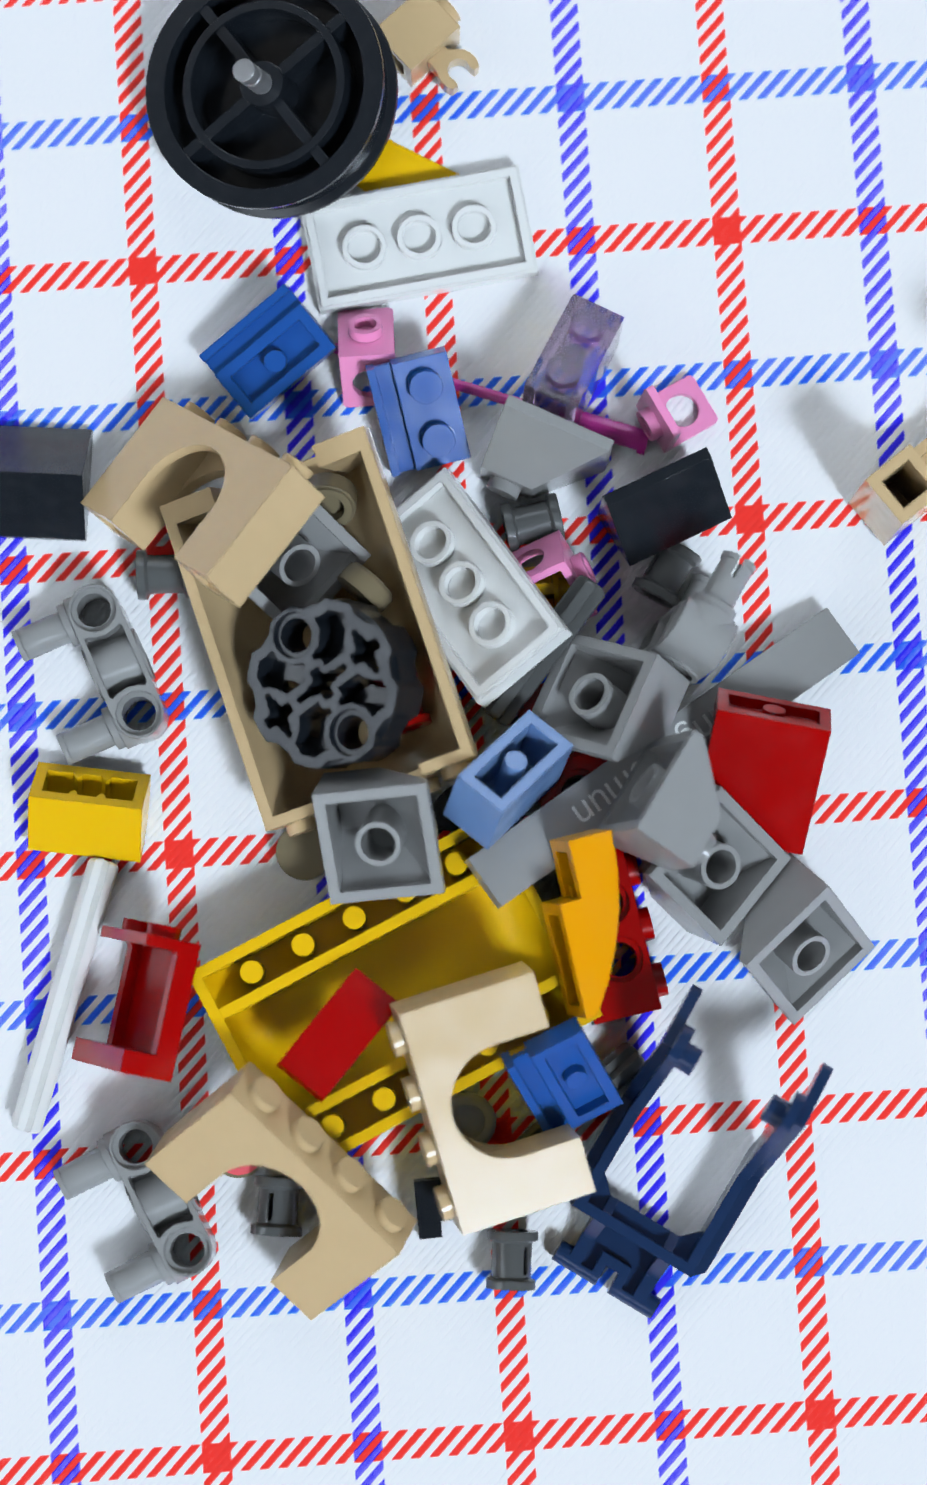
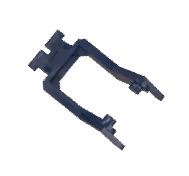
M692 984L683 998L660 1042L621 1096L623 1104L614 1108L587 1153L586 1158L596 1192L572 1199L570 1203L573 1207L590 1216V1219L574 1246L562 1240L551 1258L593 1285L597 1283L606 1266L617 1272L607 1293L649 1319L653 1316L661 1302V1299L651 1292L670 1265L689 1277L707 1272L761 1178L805 1128L834 1068L823 1062L813 1076L805 1094L796 1091L789 1101L775 1093L772 1095L759 1118L769 1125L746 1152L700 1231L678 1236L610 1194L605 1174L607 1168L636 1119L671 1071L676 1068L689 1076L703 1053L702 1049L690 1043L696 1029L686 1024L703 992V989Z

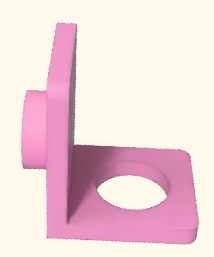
M392 308L342 310L338 312V358L343 405L345 407L374 406L371 392L359 390L353 384V380L359 373L366 371L365 365L373 364L374 366L390 362L389 359L395 358L394 316Z
M691 375L680 379L657 392L653 385L644 389L636 404L638 409L636 416L642 430L650 441L656 440L663 453L714 426L718 421L716 413L695 378ZM676 396H684L691 399L697 408L696 420L689 426H677L666 407L670 399Z
M560 530L512 552L521 565L531 557L544 555L542 561L535 568L527 571V574L534 583L559 571L562 572L570 586L580 575L588 577L596 583L594 572L584 553L579 552L574 555ZM597 608L590 618L598 614Z

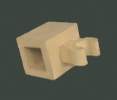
M406 0L380 24V27L391 47L397 72L411 87L431 71L436 76L442 90L454 96L458 92V84L449 76L448 72L455 66H463L475 77L479 74V63L471 52L464 49H455L460 44V25L458 22L461 21V18L448 0Z

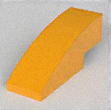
M589 829L549 840L562 897L541 902L567 1015L584 1019L598 1016L609 983L617 943L619 918L618 866L612 830Z

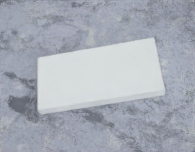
M519 164L349 194L325 208L302 215L320 315L539 276Z
M444 467L396 509L447 661L475 701L486 708L573 634L454 474Z

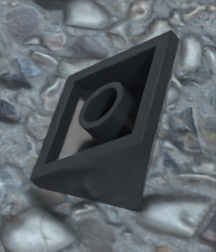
M0 425V538L87 542L89 510L80 502L90 491L93 430Z
M707 447L602 496L598 512L602 525L629 566L732 518Z

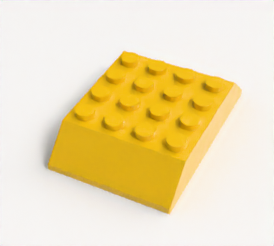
M461 828L438 840L446 887L445 893L330 904V898L196 968L193 987L237 1071L241 1070L251 1061L266 1077L276 1082L281 1091L308 1117L317 1121L323 1131L345 1152L421 1113L420 1110L411 1112L408 1106L401 1079L410 1076L404 1055L395 1057L385 1025L322 1103L276 1066L355 968L396 1001L520 961L534 972L549 1028L493 1045L477 1053L460 1071L453 1087L452 1096L505 1068L500 1054L509 1051L512 1056L526 1049L524 1042L574 1017L567 1015L542 910V900L534 885L497 909L465 864L468 858L484 847ZM599 1010L598 1016L592 1017L589 1019L577 1017V1019L581 1026H584L589 1022L603 1016V1014ZM393 1016L388 1020L387 1023L394 1021Z

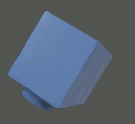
M528 710L457 776L443 814L488 850L558 783L574 745L532 711Z

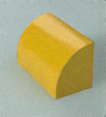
M38 762L28 795V850L140 863L148 821L151 775Z

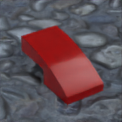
M355 968L276 1066L322 1103L393 1016L389 1003L396 1002V1000Z

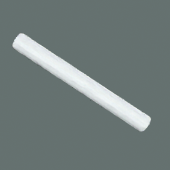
M96 857L90 858L87 862L12 1117V1127L30 1134H38L43 1130L118 874V865L114 862Z

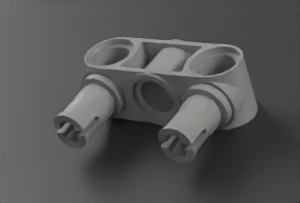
M730 550L722 552L720 561L710 578L701 574H693L691 583L680 603L673 606L670 611L654 623L639 649L658 653L690 681L688 687L697 684L700 679L717 668L738 632L739 626L735 625L734 621L737 613L733 608L750 576L754 574L756 566L747 558L743 561L742 565H737L741 555Z
M96 584L82 586L74 592L72 597L63 600V604L56 606V613L11 632L24 662L69 643H72L74 647L81 645L83 649L81 652L101 698L107 704V707L101 709L102 715L56 735L69 765L113 746H117L120 750L125 747L130 749L141 743L154 742L168 728V710L155 682L156 676L134 627H131L123 606L106 587ZM98 599L110 603V616L104 624L91 627L83 623L82 614L88 603ZM142 701L153 704L156 716L152 725L140 731L131 729L127 723V713L131 706Z
M138 1119L123 1123L121 1126L103 1134V1138L97 1141V1148L53 1170L55 1180L66 1200H70L112 1178L116 1182L122 1180L130 1203L140 1223L153 1241L148 1244V1251L104 1274L106 1283L118 1304L164 1281L169 1286L173 1283L179 1284L198 1275L212 1263L216 1256L217 1243L215 1235L202 1211L198 1196L196 1195L188 1203H185L145 1165L147 1160L135 1162L129 1159L124 1152V1139L133 1129L142 1130L149 1135L153 1144V1152L164 1133L158 1125L149 1120ZM190 1233L200 1238L205 1249L201 1262L190 1265L181 1262L177 1258L174 1245L179 1235Z

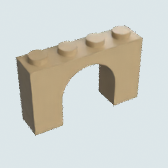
M162 397L80 503L113 533L145 551L165 525L159 506L190 495L200 486L224 477L222 490L214 506L178 551L174 559L207 589L240 608L325 497L308 481L313 472L293 455L285 452L279 458L280 455L265 441L255 435H252L246 441V436L225 419L219 418L215 423L208 413L190 401L182 407Z
M927 438L914 448L909 444L865 479L849 501L850 506L884 546L927 512Z
M520 961L389 1003L394 1021L385 1024L386 1032L395 1057L404 1055L410 1076L401 1079L402 1087L411 1112L420 1110L426 1131L417 1133V1137L427 1167L436 1165L442 1185L434 1187L433 1193L443 1221L452 1219L464 1236L596 1192L581 1137L569 1124L506 1144H485L463 1135L457 1129L453 1119L451 1107L453 1087L460 1071L473 1056L493 1045L549 1028L534 972L526 964Z
M251 1061L170 1127L145 1162V1165L185 1203H188L227 1171L241 1166L267 1167L279 1171L297 1182L315 1204L320 1224L289 1247L270 1283L311 1321L400 1255L417 1222V1219L407 1211L400 1200L390 1195L365 1171L359 1161L350 1157L323 1131L317 1121L308 1117L281 1091L276 1082L266 1077Z

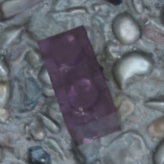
M573 294L525 383L522 400L578 424L618 349L625 317Z

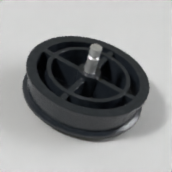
M182 0L168 17L154 44L146 76V108L154 139L162 155L178 176L192 188L234 212L263 219H285L310 214L329 206L353 190L366 177L382 154L393 128L398 105V77L394 56L382 28L373 15L358 0Z

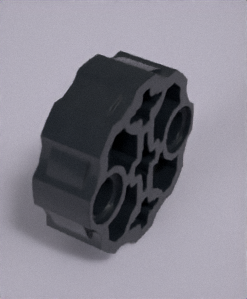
M324 598L320 603L305 607L291 606L270 622L269 635L263 645L251 655L247 682L253 690L256 705L253 719L265 740L279 744L290 754L293 762L316 769L347 768L350 764L361 762H378L400 746L401 734L410 720L419 715L424 686L417 678L415 659L418 650L404 626L393 625L384 616L380 615L375 605L352 600ZM308 624L311 629V641L306 648L303 641V632ZM288 680L296 682L300 685H298L296 688H290L288 685ZM374 680H382L386 688L370 683ZM363 720L368 728V738L364 745L359 738V727Z

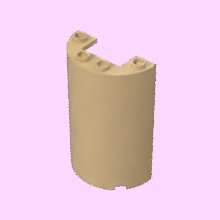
M364 425L313 445L312 449L315 457L302 463L313 472V475L323 472L340 474L349 479L356 487L358 498L355 515L349 523L342 527L371 554L363 566L376 575L392 593L393 601L380 615L384 616L393 625L404 626L418 650L415 666L418 674L417 678L424 686L421 706L423 712L430 713L432 723L421 729L402 734L400 746L390 755L378 762L350 764L347 768L316 769L294 763L290 754L279 744L267 742L253 719L256 705L253 690L247 682L251 655L263 645L269 635L270 622L273 619L250 598H247L240 608L207 589L178 563L265 830L273 831L286 828L289 838L317 829L312 793L324 773L381 767L428 779L430 793L442 789L439 778L442 777L444 782L457 779V776L479 756L370 429ZM207 487L159 506L175 555L212 509L220 495L221 488ZM343 587L332 598L355 600ZM309 625L303 632V641L306 648L311 641ZM288 680V685L290 688H296L298 685H300L296 682ZM364 720L359 727V738L363 745L368 738V728Z

